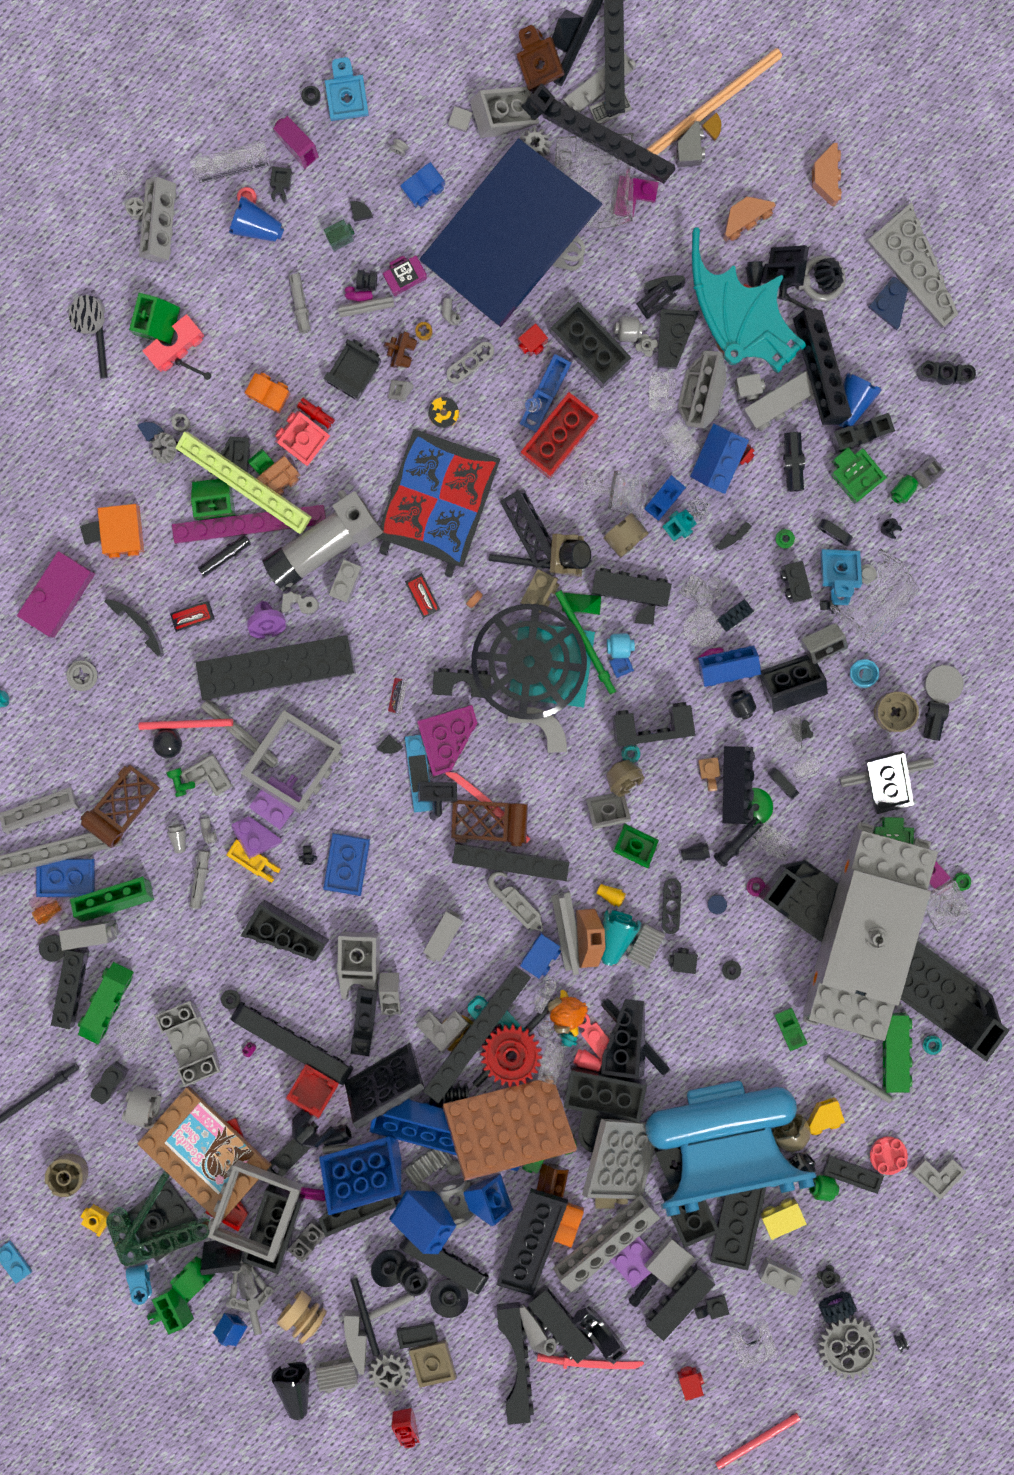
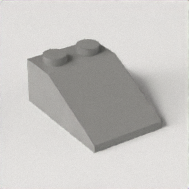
M527 87L480 90L470 100L480 138L496 137L539 124L538 118L533 120L521 107L531 94Z

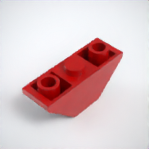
M412 1408L393 1411L391 1427L400 1445L405 1448H412L415 1446V1443H420L415 1414Z

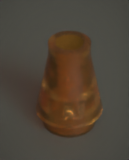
M55 900L35 908V911L31 913L37 924L41 925L46 924L62 908L59 906L58 901Z

